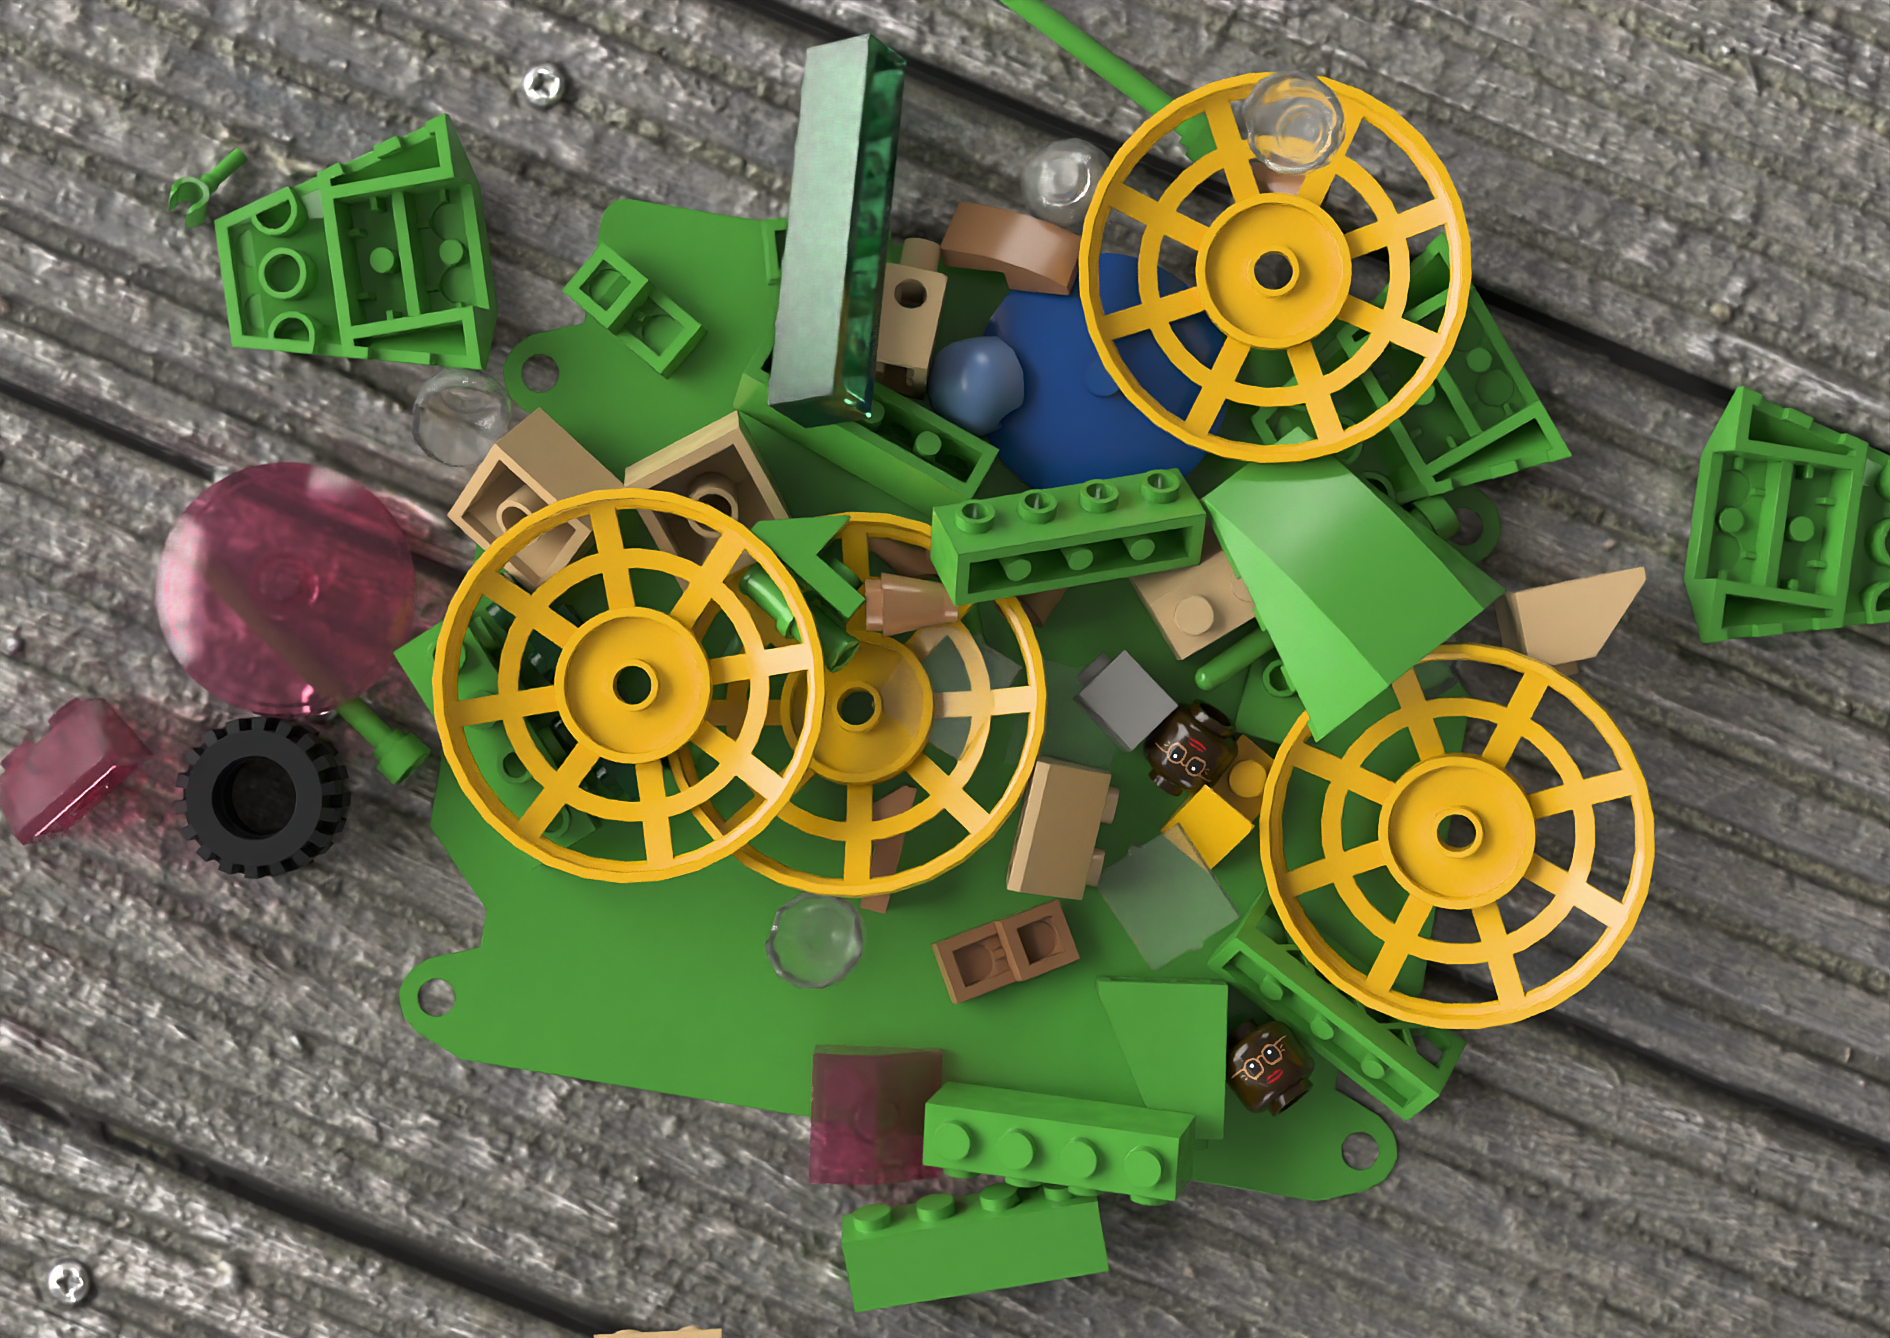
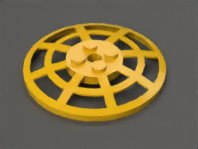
M1289 71L1247 73L1208 83L1173 100L1147 119L1117 151L1098 182L1084 220L1078 257L1080 298L1088 332L1106 371L1125 397L1157 427L1185 444L1222 458L1258 464L1299 463L1337 454L1374 437L1403 416L1432 385L1450 356L1466 316L1472 279L1470 235L1461 199L1445 165L1423 135L1394 109L1361 89L1327 77ZM1290 96L1321 101L1338 107V110L1322 144L1308 139L1288 136L1253 137L1242 140L1230 102L1250 97ZM1200 113H1206L1217 149L1204 155L1186 168L1165 190L1158 202L1124 184L1134 166L1158 140L1184 121ZM1362 119L1380 129L1408 155L1427 181L1434 200L1397 214L1392 201L1379 183L1357 162L1345 156ZM1285 157L1304 160L1312 163L1297 196L1286 193L1260 194L1249 160ZM1224 169L1235 204L1223 211L1210 227L1176 211L1184 199L1199 184L1214 173ZM1335 175L1344 179L1361 194L1374 212L1378 222L1346 234L1342 233L1333 218L1320 208ZM1113 208L1146 225L1138 260V284L1142 304L1105 315L1100 297L1099 258L1104 227ZM1444 225L1449 245L1450 282L1445 313L1436 333L1401 318L1406 306L1410 282L1409 249L1406 239ZM1165 235L1198 252L1196 261L1197 286L1160 298L1157 266L1161 243ZM1387 247L1390 282L1384 309H1380L1348 294L1352 277L1351 259ZM1270 254H1277L1286 258L1293 272L1289 283L1283 288L1276 290L1261 286L1254 274L1257 262L1262 257ZM1206 311L1212 322L1228 336L1211 370L1202 365L1185 349L1172 331L1170 322ZM1336 318L1371 333L1367 342L1351 359L1333 372L1323 376L1311 343L1312 339L1324 332ZM1151 329L1156 342L1171 363L1191 381L1202 387L1185 421L1166 410L1140 385L1122 360L1113 340ZM1389 342L1425 357L1415 375L1391 401L1363 421L1344 430L1342 429L1330 394L1344 388L1362 375L1382 354ZM1251 348L1268 351L1286 349L1298 385L1263 388L1235 382V379ZM1225 399L1259 407H1285L1305 403L1318 439L1298 444L1258 445L1228 440L1211 434L1209 431Z
M641 488L595 490L558 500L524 517L497 538L468 570L449 604L437 640L432 677L434 714L445 757L462 791L484 820L513 846L547 866L582 878L616 883L662 881L698 871L735 853L765 830L791 800L810 767L822 731L827 695L825 656L815 616L797 580L777 555L756 537L748 527L711 505L672 492ZM645 509L673 513L703 523L721 533L722 536L702 566L691 560L664 551L641 548L625 549L617 510ZM590 515L598 550L597 554L586 556L560 569L542 583L532 595L499 573L512 556L539 535L569 520ZM744 550L761 564L781 590L797 622L802 644L765 650L762 636L750 612L734 591L723 583ZM629 568L663 571L683 578L690 582L670 614L651 608L636 607ZM603 574L609 605L608 611L596 615L578 628L549 607L572 586L594 575ZM482 595H485L516 616L508 631L501 652L498 694L459 701L458 672L462 643L472 613ZM712 599L720 605L733 622L746 653L714 659L708 658L702 643L691 629ZM533 629H535L563 650L556 666L554 685L520 691L519 677L522 657L529 636ZM629 666H638L644 669L651 679L650 694L639 704L626 702L621 698L617 690V679L620 673ZM807 670L808 695L804 726L793 758L781 777L752 754L759 741L767 717L770 696L769 676ZM750 679L751 690L748 712L741 733L737 740L734 741L706 720L712 702L713 685ZM559 711L565 726L578 741L558 770L549 764L537 748L526 726L524 716ZM503 720L506 734L518 758L533 778L544 787L521 819L503 804L484 779L469 749L463 726ZM691 741L720 763L712 773L696 785L676 795L666 796L661 758L678 751ZM600 757L614 762L635 764L640 801L629 802L608 799L590 793L579 787V785ZM735 776H738L766 798L750 817L725 836L694 851L674 856L670 816L681 814L706 802L727 786ZM566 803L577 810L603 819L625 822L643 821L647 860L619 861L592 857L560 846L542 834Z
M845 512L823 515L851 516L849 524L836 539H842L843 564L863 582L857 591L864 598L865 579H881V577L870 576L868 537L889 538L920 546L929 551L931 550L932 526L923 522L887 513ZM757 561L726 577L723 583L734 591L750 612L762 636L765 649L770 643L776 648L801 644L796 638L787 640L776 630L777 622L752 599L739 591L738 585L741 578ZM1017 597L996 599L994 601L999 605L1016 635L1026 665L1028 686L991 690L990 677L982 653L969 630L961 622V619L975 603L958 606V622L941 623L920 628L903 645L889 636L883 637L881 633L866 631L864 601L863 606L846 624V632L859 640L858 643L860 645L856 654L837 672H830L825 665L827 695L822 731L810 767L794 793L795 795L816 774L831 782L846 785V822H837L815 816L795 806L790 801L777 815L784 822L808 834L833 841H845L844 879L821 877L792 869L762 854L750 843H746L731 855L748 868L783 886L821 896L860 898L892 894L932 881L965 862L993 838L1016 809L1034 775L1036 762L1039 760L1046 734L1048 690L1044 659L1033 626ZM713 599L691 629L700 642H702L714 617L722 609ZM947 636L953 641L964 660L971 681V692L935 694L931 679L922 666L925 660ZM743 645L741 651L739 652V654H744V653H746V652H745V649H744V645ZM807 670L789 672L782 689L781 700H769L767 717L764 726H782L785 737L794 752L804 726L808 695ZM750 679L729 682L726 700L712 699L706 720L714 726H726L727 735L734 741L737 740L741 733L748 712L749 700H747ZM855 692H866L871 694L875 700L873 716L867 722L860 725L846 723L841 712L845 699ZM1029 713L1027 736L1018 767L1002 798L988 814L963 788L971 780L983 757L991 729V717ZM972 718L966 747L955 769L948 776L923 753L932 736L935 721ZM689 743L668 756L674 780L681 792L700 782ZM788 765L779 773L781 777L783 776ZM906 771L930 794L923 802L904 813L883 820L873 821V791L876 784L891 780ZM747 784L755 796L727 821L716 810L710 799L690 810L710 836L717 840L750 817L766 798ZM944 808L970 832L954 848L923 865L894 875L871 878L872 841L887 839L911 831L934 818Z
M1443 642L1417 664L1442 660H1471L1500 665L1523 673L1524 675L1508 705L1504 706L1493 701L1471 697H1439L1427 700L1413 666L1392 683L1401 708L1387 714L1367 728L1348 748L1343 758L1306 743L1312 733L1306 723L1310 718L1305 710L1298 717L1279 747L1265 783L1259 819L1260 855L1269 895L1286 931L1306 959L1332 984L1365 1006L1405 1022L1440 1029H1482L1515 1023L1554 1008L1585 988L1614 959L1634 929L1648 895L1655 858L1654 811L1646 776L1630 741L1609 712L1580 684L1547 663L1508 648L1474 642ZM1548 686L1565 696L1593 722L1613 750L1621 770L1583 779L1577 764L1564 746L1542 725L1531 719ZM1467 716L1489 720L1498 725L1481 756L1464 752L1446 753L1434 718ZM1405 727L1409 728L1421 761L1409 768L1396 782L1361 767L1364 759L1382 741ZM1521 736L1534 744L1549 759L1560 774L1564 784L1527 794L1518 779L1505 768ZM1295 766L1330 781V784L1325 794L1321 818L1322 847L1325 858L1288 871L1283 851L1282 815L1287 785ZM1348 790L1382 805L1378 825L1379 839L1344 850L1342 815L1345 797ZM1630 795L1635 817V853L1629 884L1620 902L1586 882L1591 870L1596 844L1595 815L1592 804ZM1573 810L1576 842L1569 871L1534 853L1537 837L1536 819ZM1452 814L1467 817L1475 826V840L1465 847L1450 846L1440 835L1439 824L1441 820ZM1384 865L1388 867L1396 881L1410 893L1396 922L1388 919L1369 901L1358 886L1354 875ZM1522 877L1555 894L1553 900L1534 919L1507 934L1496 900L1508 893ZM1334 882L1340 897L1353 915L1375 936L1385 941L1368 976L1349 965L1324 941L1306 916L1297 895ZM1573 905L1608 926L1598 942L1571 968L1546 984L1524 992L1513 954L1527 949L1548 935L1567 916ZM1433 906L1456 910L1471 909L1481 941L1474 943H1448L1428 939L1418 934ZM1408 954L1420 959L1445 964H1478L1488 962L1499 1000L1483 1003H1441L1411 997L1391 989Z

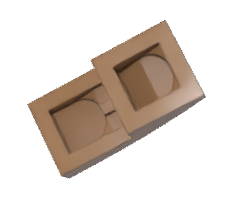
M959 202L940 245V252L944 265L948 267L1004 272L1008 287L1011 290L1069 295L1079 272L1078 257L1082 237L1047 221L1022 213L982 204Z
M1059 899L1018 911L931 943L953 1004L962 1003L1015 981L1028 980L1080 959Z

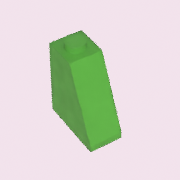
M1096 975V990L1146 1108L1196 1115L1194 1150L1208 1149V1140H1224L1228 984L1223 979Z

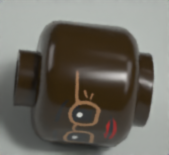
M1195 699L1192 704L1176 703L1178 707L1149 734L1143 744L1144 756L1152 767L1148 774L1150 779L1162 790L1176 797H1179L1183 791L1196 794L1204 784L1213 789L1239 752L1237 741L1233 736V733L1236 731L1235 724L1216 707L1200 699Z
M1252 1018L1241 1024L1227 1036L1226 1047L1229 1051L1226 1053L1225 1082L1250 1112L1261 1113L1268 1110L1273 1117H1276L1294 1105L1313 1088L1314 1085L1309 1080V1077L1314 1070L1315 1062L1284 1022L1270 1021L1259 1027Z

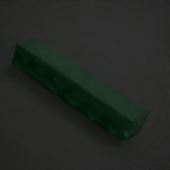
M871 33L807 48L804 78L801 83L802 99L798 135L794 144L795 162L792 189L788 199L789 216L785 252L781 261L782 279L778 313L775 317L776 333L772 369L768 379V406L806 429L871 418L906 61Z

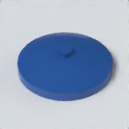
M1100 253V297L1105 315L1142 304L1138 284L1139 258L1122 254ZM1157 266L1160 298L1189 289L1183 281L1172 273ZM1079 272L1069 295L1012 290L995 310L987 324L983 337L997 336L1014 350L1023 370L1024 399L1019 408L1009 412L1001 419L1002 428L986 434V437L992 446L999 449L997 456L1004 465L1031 489L1043 490L1085 483L1093 479L1104 480L1142 474L1155 469L1178 468L1185 478L1207 454L1206 451L1185 444L1152 423L1125 397L1106 371L1088 332L1080 298ZM1206 311L1170 322L1172 331L1185 349L1202 365L1211 370L1224 342L1218 327L1212 322ZM1151 329L1113 340L1122 360L1140 385L1166 410L1185 421L1202 387L1191 381L1171 363L1156 342ZM1225 399L1209 433L1218 435L1224 420L1228 399Z

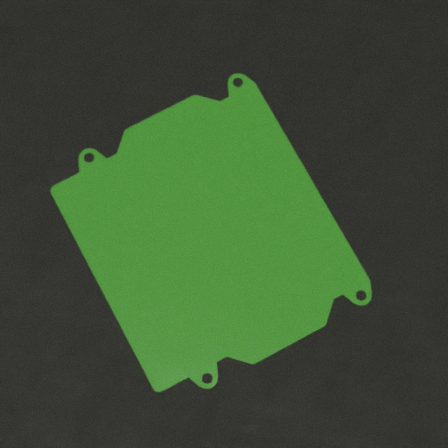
M619 199L611 203L605 209L601 219L596 249L604 242L645 276L656 288L699 322L708 331L707 334L669 379L666 380L586 312L584 323L536 333L514 346L503 366L504 382L508 394L521 409L529 414L540 407L623 484L625 468L736 411L737 409L732 407L742 373L773 323L778 326L779 304L783 285L769 286L767 283L761 221L632 199ZM892 243L894 263L900 264L903 244ZM940 256L937 272L948 276V282L932 363L937 354L949 344L967 338L983 337L987 324L995 310L1012 291L1008 287L1004 272L948 267L944 265L943 259ZM882 274L812 281L810 283L858 299L872 300L874 310ZM799 283L786 284V285H795V286H798ZM904 306L905 308L909 309L915 308L913 306ZM1336 318L1324 332L1312 339L1311 343L1315 355L1348 323ZM1219 329L1225 343L1228 336ZM851 337L808 342L862 373L863 353L867 338ZM1251 348L1235 382L1263 388L1283 387L1295 375L1286 349L1268 351ZM535 355L551 357L559 369L557 383L552 389L545 392L530 390L522 379L524 363ZM927 391L925 392L924 400L906 397L933 412ZM1228 400L1224 420L1217 436L1233 441L1265 445L1250 420L1261 407ZM739 411L772 472L792 519L845 512L892 514L932 526L931 517ZM986 435L978 437L979 439L990 444ZM1207 452L1201 462L1185 477V480L1199 500L1250 462L1226 459ZM996 456L974 499L981 500L1018 494L1031 490V488L1019 480L1004 465L1001 459ZM1473 485L1441 493L1440 495L1446 500L1453 511L1459 508L1473 510L1482 521V532L1475 543L1461 546L1453 543L1449 538L1445 542L1473 564L1488 557L1501 535V522L1496 506L1483 491ZM1411 502L1403 503L1399 506L1409 512V504ZM637 509L622 510L618 515L625 549L641 548L660 551ZM835 539L819 557L827 565L833 558L843 563L842 539ZM596 543L582 558L598 553ZM478 544L476 545L473 565L485 552ZM869 550L870 576L881 577V572L898 575ZM504 568L499 571V573H509ZM629 568L636 607L651 608L670 614L684 593L675 576L659 570ZM603 574L594 575L572 586L549 607L556 611L563 604L572 605L584 622L600 613L608 611L609 605ZM940 577L926 579L927 581L942 583ZM1128 577L1069 587L1043 628L1037 626L1033 628L1044 659L1048 690L1046 734L1040 754L1109 770L1112 774L1109 785L1120 788L1112 825L1100 823L1094 847L1105 850L1097 887L1085 885L1082 900L1021 893L1007 889L1006 873L1026 790L1016 809L993 838L965 862L932 881L890 894L886 914L860 908L862 897L821 896L783 886L748 868L733 855H729L692 873L662 881L616 883L587 879L547 866L546 864L530 870L518 849L484 820L462 791L442 749L430 828L486 908V915L480 947L432 957L411 969L399 990L400 1006L404 1018L417 1033L462 1060L924 1136L925 1103L947 1081L1146 1108L1096 990V975L1222 979L1206 967V964L1214 951L1238 928L1256 897L1267 887L1260 855V813L1252 822L1255 827L1208 872L1159 831L1190 793L1183 791L1179 797L1173 796L1162 790L1150 779L1148 774L1152 767L1146 760L1143 751V744L1147 737L1132 751L1124 754L1072 699L1083 688L1075 678L1102 652L1112 661L1119 653L1126 650L1175 703L1192 704L1195 699H1200L1216 707L1234 722L1249 665L1212 691L1200 689L1195 682V675L1201 667L1260 625L1256 617L1185 659L1176 660ZM518 582L526 592L532 595V593H530L520 582ZM482 595L471 618L474 620L481 615L495 633L501 648L495 651L494 654L500 662L507 633L486 610V607L493 601ZM991 600L979 602L983 631L987 639L988 648L997 654L1002 667L1001 677L996 683L993 671L994 664L990 660L984 659L990 677L991 690L1028 686L1026 665L1016 635L1010 624L996 610ZM822 604L820 609L846 631V625ZM723 609L714 617L701 642L709 659L723 656L736 630L733 622ZM964 616L961 619V622L966 626V620ZM918 629L889 637L904 645ZM947 636L925 660L922 666L931 679L935 694L971 692V685L966 681L963 673V658L953 641ZM527 642L522 657L520 675L530 689L552 686L529 660L528 656L535 648ZM770 643L765 650L773 649L776 647L772 643ZM1444 660L1430 661L1414 666L1427 700L1439 697H1470ZM629 666L620 673L619 679L630 703L639 704L643 702L651 691V679L648 673L638 666ZM789 673L769 676V700H781L782 689ZM1392 684L1317 743L1312 734L1306 743L1343 758L1348 748L1367 728L1387 714L1401 708ZM749 686L747 700L750 698L751 686ZM855 692L849 695L842 705L843 720L851 725H860L867 722L875 711L874 697L866 692ZM554 711L533 716L542 728L549 723L551 724V720L558 714ZM1029 713L991 717V729L983 757L971 780L963 788L988 814L1002 798L1018 767L1027 736ZM1467 716L1434 718L1446 753L1462 752ZM972 718L935 721L932 736L923 753L948 776L955 769L966 747ZM716 726L727 735L726 726ZM763 726L753 754L779 774L791 762L794 751L785 737L782 726ZM1405 727L1382 741L1364 759L1361 767L1396 782L1409 768L1421 761L1409 728ZM1234 732L1233 736L1236 739L1242 733ZM559 734L570 754L573 748ZM1245 735L1272 759H1275L1281 744ZM703 751L696 768L701 770L698 776L700 781L712 773L720 764L705 751ZM599 761L596 762L585 777L599 796L629 802L640 801V798L632 800L626 792L619 798H616L593 772V769L600 763ZM1295 766L1287 785L1282 815L1283 851L1288 871L1325 858L1322 847L1321 818L1325 794L1330 784V781ZM904 771L891 780L874 785L873 801L903 784L917 788L913 807L923 802L930 794ZM816 774L791 798L790 802L815 816L839 822L846 818L847 786L831 782ZM735 776L727 786L712 796L710 800L716 810L727 821L748 803L755 794L743 780ZM1348 790L1345 797L1342 815L1344 850L1379 839L1378 825L1382 805ZM944 808L934 818L906 832L896 874L923 865L947 852L967 837L970 832ZM691 810L669 817L674 856L694 851L715 841L695 818ZM1451 815L1445 817L1439 824L1440 835L1446 843ZM776 816L765 830L748 842L762 854L792 869L821 877L844 879L845 841H833L808 834ZM598 817L603 826L568 848L597 858L619 861L647 860L643 821L625 822ZM872 844V855L875 847L874 844ZM1384 865L1354 875L1358 886L1369 901L1388 919L1396 922L1410 893L1396 881L1388 867ZM1334 882L1297 895L1306 916L1314 925L1372 969L1385 941L1375 936L1353 915L1340 897ZM1059 899L1080 956L1079 960L1025 981H1015L962 1003H952L931 943L1018 911ZM1436 906L1432 907L1418 935L1431 939ZM1264 914L1256 928L1277 945L1288 944L1284 929ZM1408 954L1393 986L1403 994L1411 997L1421 993L1427 960ZM1313 965L1316 975L1319 976L1321 979H1323L1326 983L1332 984V983ZM431 979L447 981L455 992L453 1008L442 1016L427 1014L421 1009L418 1002V993L421 986ZM1228 984L1227 1036L1241 1024L1252 1018L1259 1027L1267 1022L1276 1021ZM1364 1005L1366 1013L1378 1023L1387 1018L1386 1014ZM1297 1037L1315 1062L1314 1070L1309 1077V1080L1314 1085L1313 1088L1290 1108L1273 1117L1268 1110L1261 1113H1252L1247 1110L1225 1082L1224 1140H1208V1149L1194 1150L1193 1174L1190 1181L1317 1202L1367 1191L1383 1182L1392 1171L1398 1158L1397 1144L1393 1131L1379 1115L1335 1089L1338 1068ZM1364 1132L1376 1140L1379 1147V1155L1372 1166L1357 1170L1345 1163L1342 1157V1145L1349 1135Z

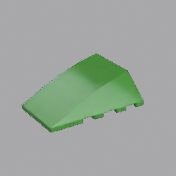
M449 114L439 115L425 122L426 126L403 137L396 135L373 146V151L345 164L338 162L317 172V177L295 187L287 186L214 220L232 347L486 370L498 316V306L481 188Z
M1443 231L1410 263L1407 301L1401 316L1405 320L1436 333L1445 313L1450 282L1449 245ZM1472 281L1466 316L1454 348L1432 385L1403 416L1374 437L1334 454L1398 505L1572 456ZM1389 284L1369 304L1384 309ZM1349 323L1342 328L1316 354L1323 376L1333 372L1351 359L1367 342L1371 333ZM1389 342L1382 354L1362 375L1344 388L1330 394L1342 429L1344 430L1363 421L1391 401L1415 375L1425 357ZM1295 375L1283 387L1298 385ZM1305 403L1285 407H1261L1250 418L1265 445L1275 444L1297 426L1314 439H1318Z
M1737 387L1701 453L1683 579L1701 642L1710 643L1728 641L1729 639L1763 637L1791 632L1890 622V456L1869 447L1868 442L1848 433L1841 434L1814 422L1813 417L1791 407L1783 408L1762 398V394L1747 387Z
M1297 426L1273 445L1298 444L1315 439ZM1334 454L1299 463L1258 464L1250 462L1200 501L1236 578H1242L1255 604L1252 611L1262 632L1268 631L1284 664L1280 669L1291 692L1297 691L1310 719L1306 723L1316 743L1507 591Z

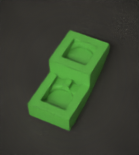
M604 242L600 244L562 289L567 296L666 380L669 379L708 332L699 322L656 288L645 276Z

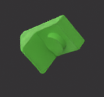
M839 515L757 521L750 531L777 555L803 588L811 591L820 599L821 604L846 625L864 604L865 598L857 591L863 582L838 559L833 558L827 565L819 557L847 527L851 516Z

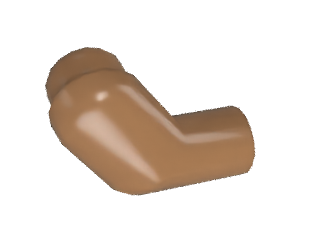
M868 538L869 550L898 575L922 580L939 578L930 560L929 550L889 538Z

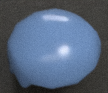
M997 336L967 338L944 347L935 357L927 379L926 391L933 412L976 437H981L1001 429V419L1009 412L1019 408L1024 399L1023 370L1014 350Z

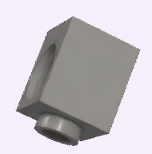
M1126 650L1119 653L1112 661L1102 652L1075 678L1083 688L1072 699L1124 754L1132 751L1178 707L1173 699Z

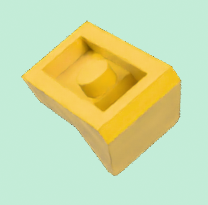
M1240 734L1236 738L1239 752L1214 788L1211 789L1204 784L1196 794L1190 793L1159 830L1208 872L1255 827L1252 822L1261 812L1265 783L1274 759L1244 734Z

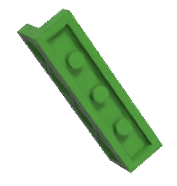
M1267 887L1256 897L1238 928L1214 951L1206 964V967L1273 1019L1284 1022L1295 1036L1406 1122L1441 1094L1467 1045V1042L1450 1029H1440L1405 1022L1387 1015L1389 1023H1378L1366 1013L1364 1004L1334 984H1328L1317 976L1313 964L1306 959L1286 931ZM1264 914L1284 929L1288 944L1277 945L1256 928ZM1314 925L1324 941L1349 965L1366 976L1369 975L1371 971L1369 966ZM1392 985L1391 989H1394V990H1396V991H1398V992H1401L1400 990H1398L1396 987H1394V986ZM1412 1036H1423L1442 1051L1435 1066L1417 1053Z

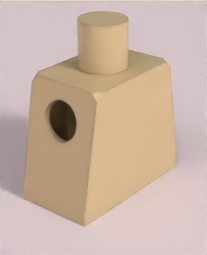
M907 238L904 241L900 264L884 263L863 353L862 373L905 397L924 400L946 298L948 276L937 272L941 256V246L939 244L921 238ZM904 306H913L915 308L909 309L905 308Z

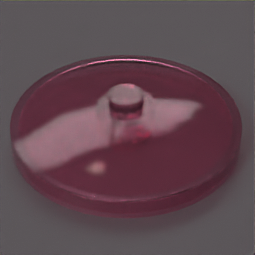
M276 462L261 464L233 473L210 486L189 504L171 529L163 546L157 568L155 597L158 618L168 646L184 670L201 687L228 705L245 712L268 717L297 718L320 714L345 705L359 697L385 675L397 659L393 652L405 645L410 633L417 602V579L412 554L403 532L388 509L373 493L353 479L329 468L298 462Z

